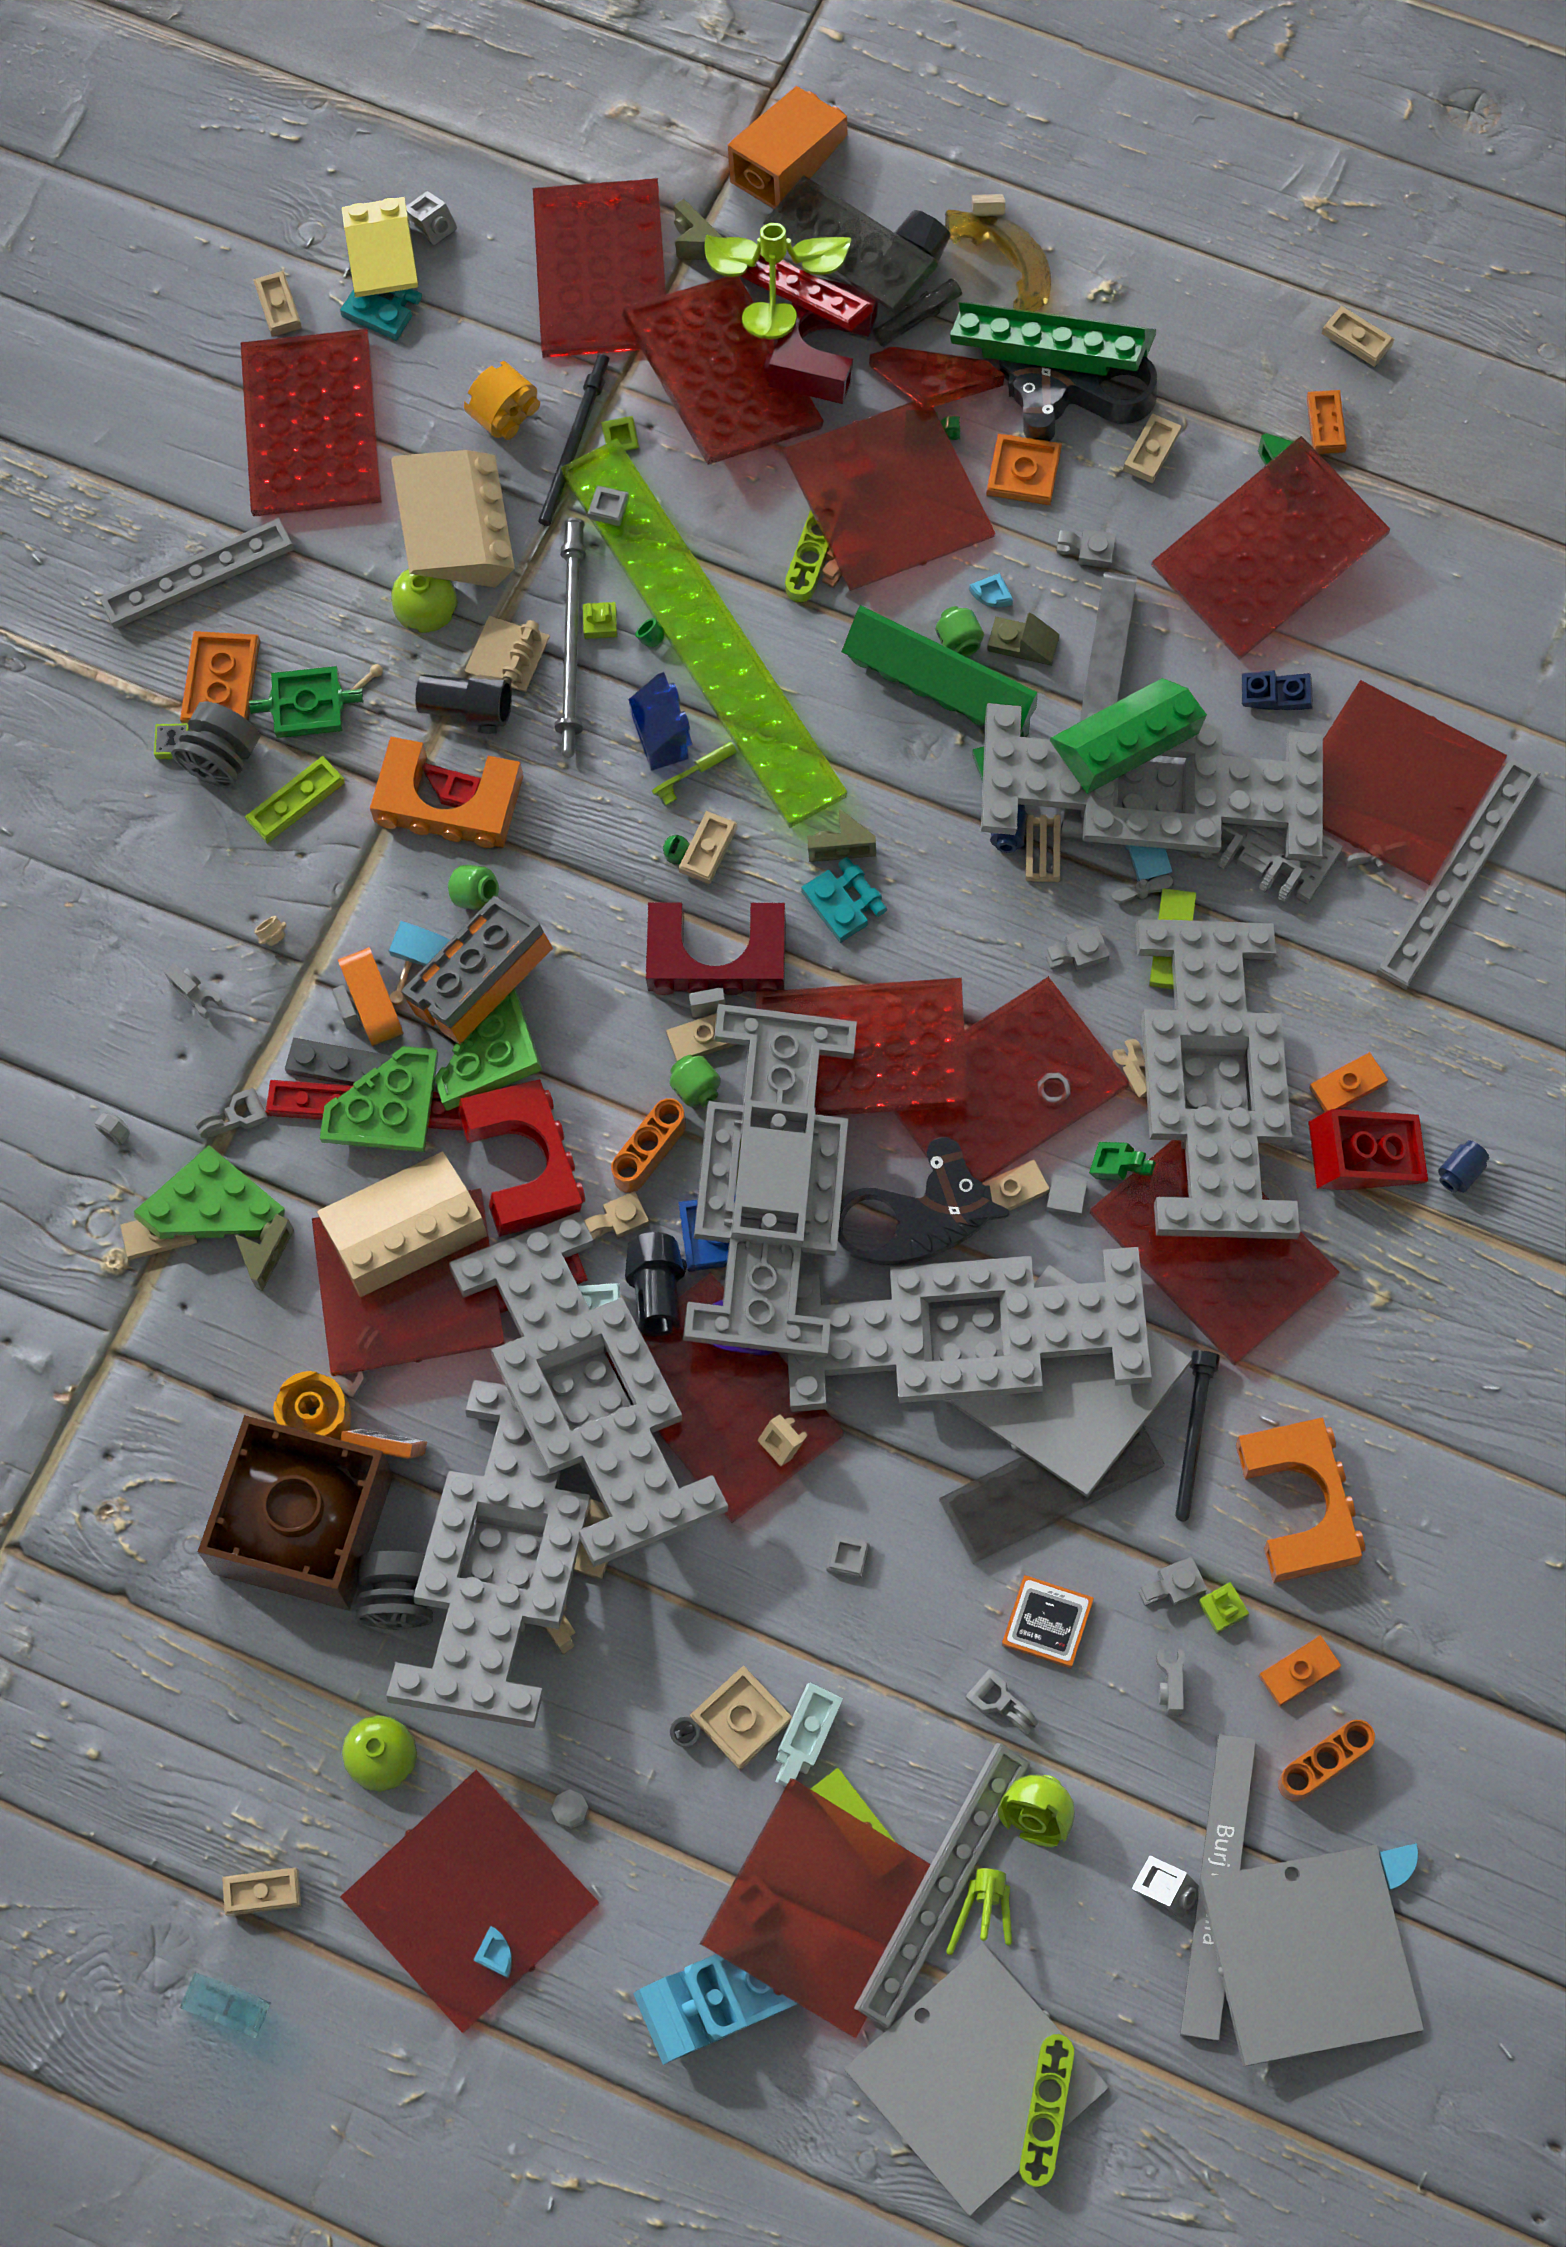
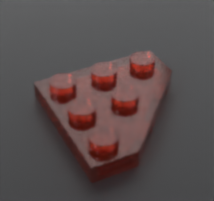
M887 347L883 351L872 353L869 356V366L925 410L1004 385L1005 374L995 368L990 362L982 359L901 347Z

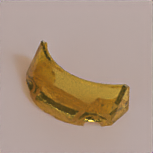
M946 211L945 227L950 232V240L954 244L960 242L961 238H970L971 242L978 246L990 238L1022 273V279L1016 282V290L1019 295L1013 301L1014 309L1035 312L1049 302L1051 292L1049 263L1040 245L1027 231L1017 224L995 215L975 216L973 212Z

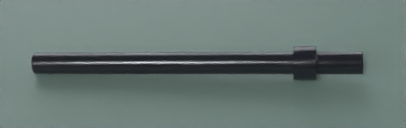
M598 354L592 373L587 375L583 389L585 392L538 520L544 526L551 525L594 402L603 390L605 384L603 377L610 361L607 355Z

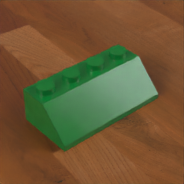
M1161 678L1051 737L1050 742L1082 788L1089 794L1199 734L1207 714L1188 688Z

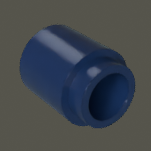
M1018 804L1017 830L1015 835L991 833L990 842L997 850L1004 853H1012L1023 847L1027 823V813L1024 805Z
M1468 1140L1465 1144H1460L1438 1169L1441 1177L1439 1179L1440 1183L1453 1193L1457 1191L1466 1192L1487 1168L1486 1162L1490 1158L1489 1154L1474 1141Z

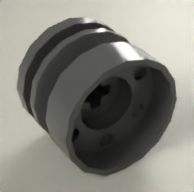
M208 701L199 702L188 722L190 731H183L179 738L180 742L176 743L171 752L172 757L183 769L200 780L217 787L232 788L238 779L237 774H240L244 768L242 759L250 757L260 739L259 731L247 719L227 707Z
M379 1551L361 1555L358 1558L357 1582L359 1585L373 1590L361 1592L356 1596L358 1605L363 1606L356 1610V1621L366 1626L388 1630L416 1628L432 1623L433 1612L427 1608L429 1606L414 1603V1594L425 1554L407 1551Z

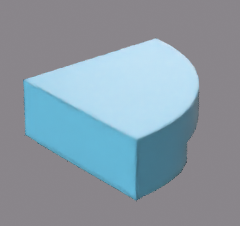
M1000 573L970 584L969 590L979 602L987 606L1002 608L1013 605V598Z
M1416 1843L1379 1853L1389 1891L1400 1887L1414 1872L1418 1860Z
M490 1926L474 1961L508 1978L512 1968L510 1946L504 1936L497 1929Z

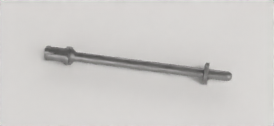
M568 518L567 521H564V544L560 549L561 557L567 561L563 718L554 722V728L556 732L562 734V755L565 758H572L574 756L575 735L581 733L584 729L583 722L576 719L580 561L586 557V547L583 545L585 522L579 518Z

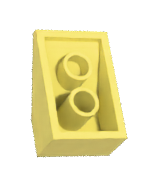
M387 198L383 201L364 204L356 203L351 206L342 207L355 298L418 288L411 227L405 198Z

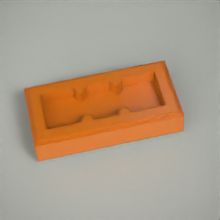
M1340 390L1307 392L1306 399L1313 454L1345 453L1347 443Z
M1368 1052L1311 1083L1309 1089L1324 1112L1330 1109H1342L1387 1085L1388 1079L1372 1054Z
M1319 1635L1259 1673V1678L1280 1707L1340 1669L1341 1664L1322 1636Z

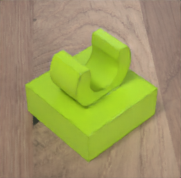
M616 602L583 604L585 639L618 637Z
M1231 1582L1200 1598L1198 1601L1216 1634L1249 1616L1247 1608Z

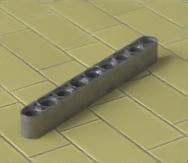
M1104 572L1080 722L1087 718L1088 713H1098L1118 700L1137 576ZM1065 809L1061 840L1094 845V842L1083 841L1084 818H1081V810Z

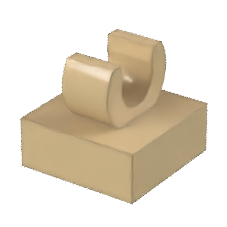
M778 1415L770 1420L758 1441L780 1466H783L791 1461L807 1437V1433L802 1432L798 1435L792 1428L795 1420L793 1418L784 1419L781 1415Z

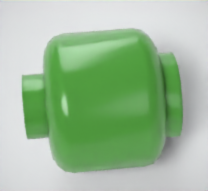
M953 606L942 612L935 628L943 646L965 657L974 654L980 649V643L984 637V632L974 612L968 608Z
M462 865L456 868L450 876L448 893L454 905L463 909L479 911L493 896H498L499 884L495 874L490 869L483 866Z
M687 1055L672 1066L669 1084L687 1106L691 1107L701 1104L702 1107L708 1105V1101L713 1102L718 1097L717 1089L720 1086L721 1078L703 1056L693 1057L692 1055Z

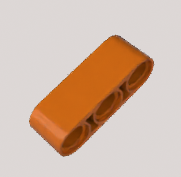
M370 947L337 959L371 1046L403 1035L404 1032Z
M672 1098L660 1100L613 1159L611 1171L615 1185L620 1191L625 1193L638 1191L684 1133L686 1118L683 1106L679 1101ZM668 1114L678 1116V1119L671 1124L661 1121ZM646 1141L657 1143V1146L650 1151L640 1148ZM627 1167L637 1170L636 1174L629 1178L619 1175Z
M1361 1719L1352 1720L1291 1762L1283 1770L1278 1781V1789L1281 1795L1292 1802L1301 1801L1363 1758L1375 1741V1732L1372 1726ZM1351 1731L1361 1733L1365 1738V1746L1361 1748L1353 1747L1347 1740V1733ZM1321 1752L1330 1753L1336 1760V1766L1332 1769L1321 1767L1317 1761V1755ZM1292 1773L1300 1774L1306 1781V1788L1303 1790L1292 1789L1287 1782V1776Z

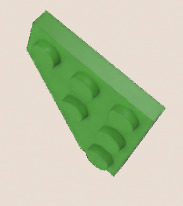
M515 989L505 997L461 1044H455L452 1049L454 1053L446 1068H440L435 1076V1081L442 1104L448 1111L459 1106L461 1098L497 1090L542 1071L520 998Z
M402 1046L392 1054V1058L377 1069L373 1068L353 1084L354 1087L338 1099L335 1097L324 1106L320 1132L321 1142L425 1152L439 1055L438 1050Z
M209 1145L134 1210V1218L159 1239H174V1235H195L196 1238H224V1234H246V1237H260L264 1226L268 1222L272 1223L276 1214L282 1217L285 1215V1208Z

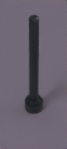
M1196 1350L1191 1353L1192 1363L1190 1368L1193 1369L1192 1374L1195 1376L1175 1512L1177 1520L1181 1522L1187 1521L1190 1517L1209 1380L1214 1377V1372H1217L1219 1368L1220 1355L1209 1351Z

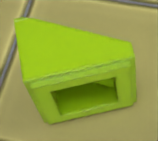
M633 416L601 422L608 454L639 448Z

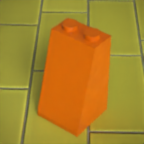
M795 86L727 145L730 183L782 213L848 135L847 116L838 107H831L821 101L813 92H806L800 87Z

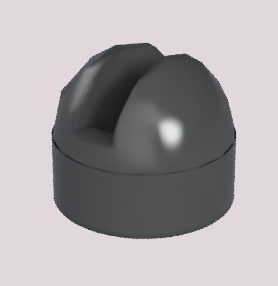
M689 1717L676 1719L670 1727L671 1739L678 1746L689 1747L699 1738V1726ZM692 1725L693 1732L686 1733L679 1738L676 1737V1731Z

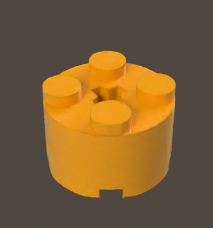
M502 361L500 362L501 367L496 369L491 365L476 378L468 391V394L472 396L469 404L464 401V410L494 437H503L505 440H510L517 434L519 425L526 417L532 416L539 409L541 402L537 399V388L509 363Z
M304 1371L291 1376L280 1387L273 1406L277 1424L341 1440L342 1431L350 1430L351 1408L339 1384L331 1377L314 1371ZM315 1407L316 1414L310 1416L309 1409Z

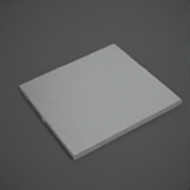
M1049 1265L1034 1283V1288L1074 1285L1078 1283ZM1147 1329L1152 1383L1115 1386L1112 1353L1040 1359L1043 1392L945 1400L1006 1441L1014 1451L1019 1450L1088 1498L1192 1363V1358Z
M1377 1845L1199 1879L1219 1963L1218 1974L1222 1976L1243 2067L1424 2030L1401 1942L1403 1936L1398 1930Z
M984 1943L844 2068L845 2072L902 2137V2144L905 2147L909 2146L968 2216L972 2215L1019 2171L1040 2047L1048 2036L1053 2034L1063 2035L1049 2019V2012L1041 2010ZM1055 2042L1053 2048H1046V2053L1052 2055L1051 2068L1048 2069L1042 2066L1041 2073H1055L1065 2078L1066 2071L1057 2070L1061 2057H1068V2052L1062 2050V2043ZM1075 2047L1061 2132L1109 2088ZM1053 2080L1044 2081L1039 2087L1041 2098L1046 2102L1057 2101L1061 2096L1060 2085ZM1039 2119L1033 2124L1032 2132L1037 2140L1048 2141L1054 2136L1055 2129L1049 2120ZM1030 2143L1028 2145L1029 2152L1036 2151L1035 2156L1043 2149Z

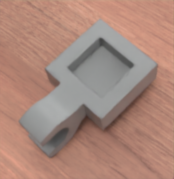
M1083 529L1082 537H1079L1074 532L1060 530L1056 552L1079 555L1078 564L1110 569L1116 534Z
M1098 926L1066 935V945L1059 944L1047 948L1049 955H1046V959L1050 969L1073 962L1076 971L1109 961L1110 957Z
M174 963L164 972L170 985L193 1007H196L201 1017L205 1019L210 1017L208 1011L204 1008L206 1002L214 1001L219 1007L223 1005L220 996L215 991H203L198 988L201 982L188 968L182 971Z
M1191 1556L1159 1569L1158 1576L1161 1581H1155L1142 1586V1591H1139V1595L1144 1606L1167 1596L1172 1606L1206 1593L1207 1587Z
M1159 1648L1156 1656L1158 1667L1167 1676L1166 1683L1159 1684V1705H1166V1716H1181L1184 1710L1182 1667L1185 1661V1653L1183 1649H1178L1177 1661L1175 1663L1165 1661L1164 1649Z

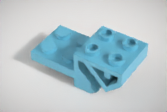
M778 1928L724 1952L685 1967L684 1971L666 1976L633 1993L663 2065L808 2000Z

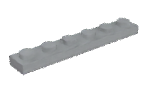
M277 518L99 598L113 628L117 629L293 551L294 548L280 519Z

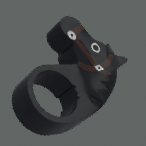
M1144 356L1137 371L1110 367L1107 376L999 360L1001 367L999 373L1008 381L1009 397H1014L1015 401L1022 407L1023 432L1026 438L1051 441L1055 435V420L1062 416L1069 404H1076L1104 419L1120 424L1133 423L1143 419L1153 410L1156 404L1157 372L1153 363ZM1131 375L1141 379L1148 388L1135 398L1116 399L1106 394L1100 387V384L1105 379L1109 380L1115 376Z
M940 1137L934 1139L927 1149V1158L933 1171L928 1176L924 1196L915 1198L871 1187L860 1188L850 1192L841 1200L838 1242L846 1253L860 1261L877 1265L908 1264L931 1258L957 1246L978 1232L988 1220L1008 1217L1010 1215L1009 1210L992 1202L990 1185H983L981 1181L970 1174L959 1144L951 1138ZM864 1200L884 1202L895 1212L898 1222L894 1235H897L896 1238L892 1237L886 1245L876 1250L867 1251L855 1248L848 1243L843 1233V1222L847 1212L855 1204Z

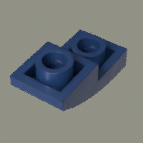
M1275 670L1242 673V705L1244 707L1268 710L1313 709L1311 674L1277 676Z

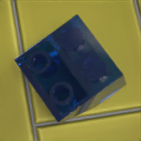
M662 672L657 674L628 699L631 717L651 771L689 759L687 747L692 745L689 721L685 711L681 712L678 703L680 698L674 682L668 684L666 675Z

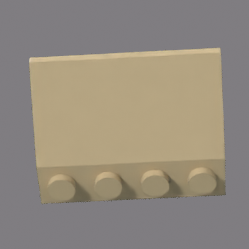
M471 450L394 456L391 462L409 573L496 588L515 569L495 455Z
M443 1151L317 1211L360 1298L487 1237L482 1216Z

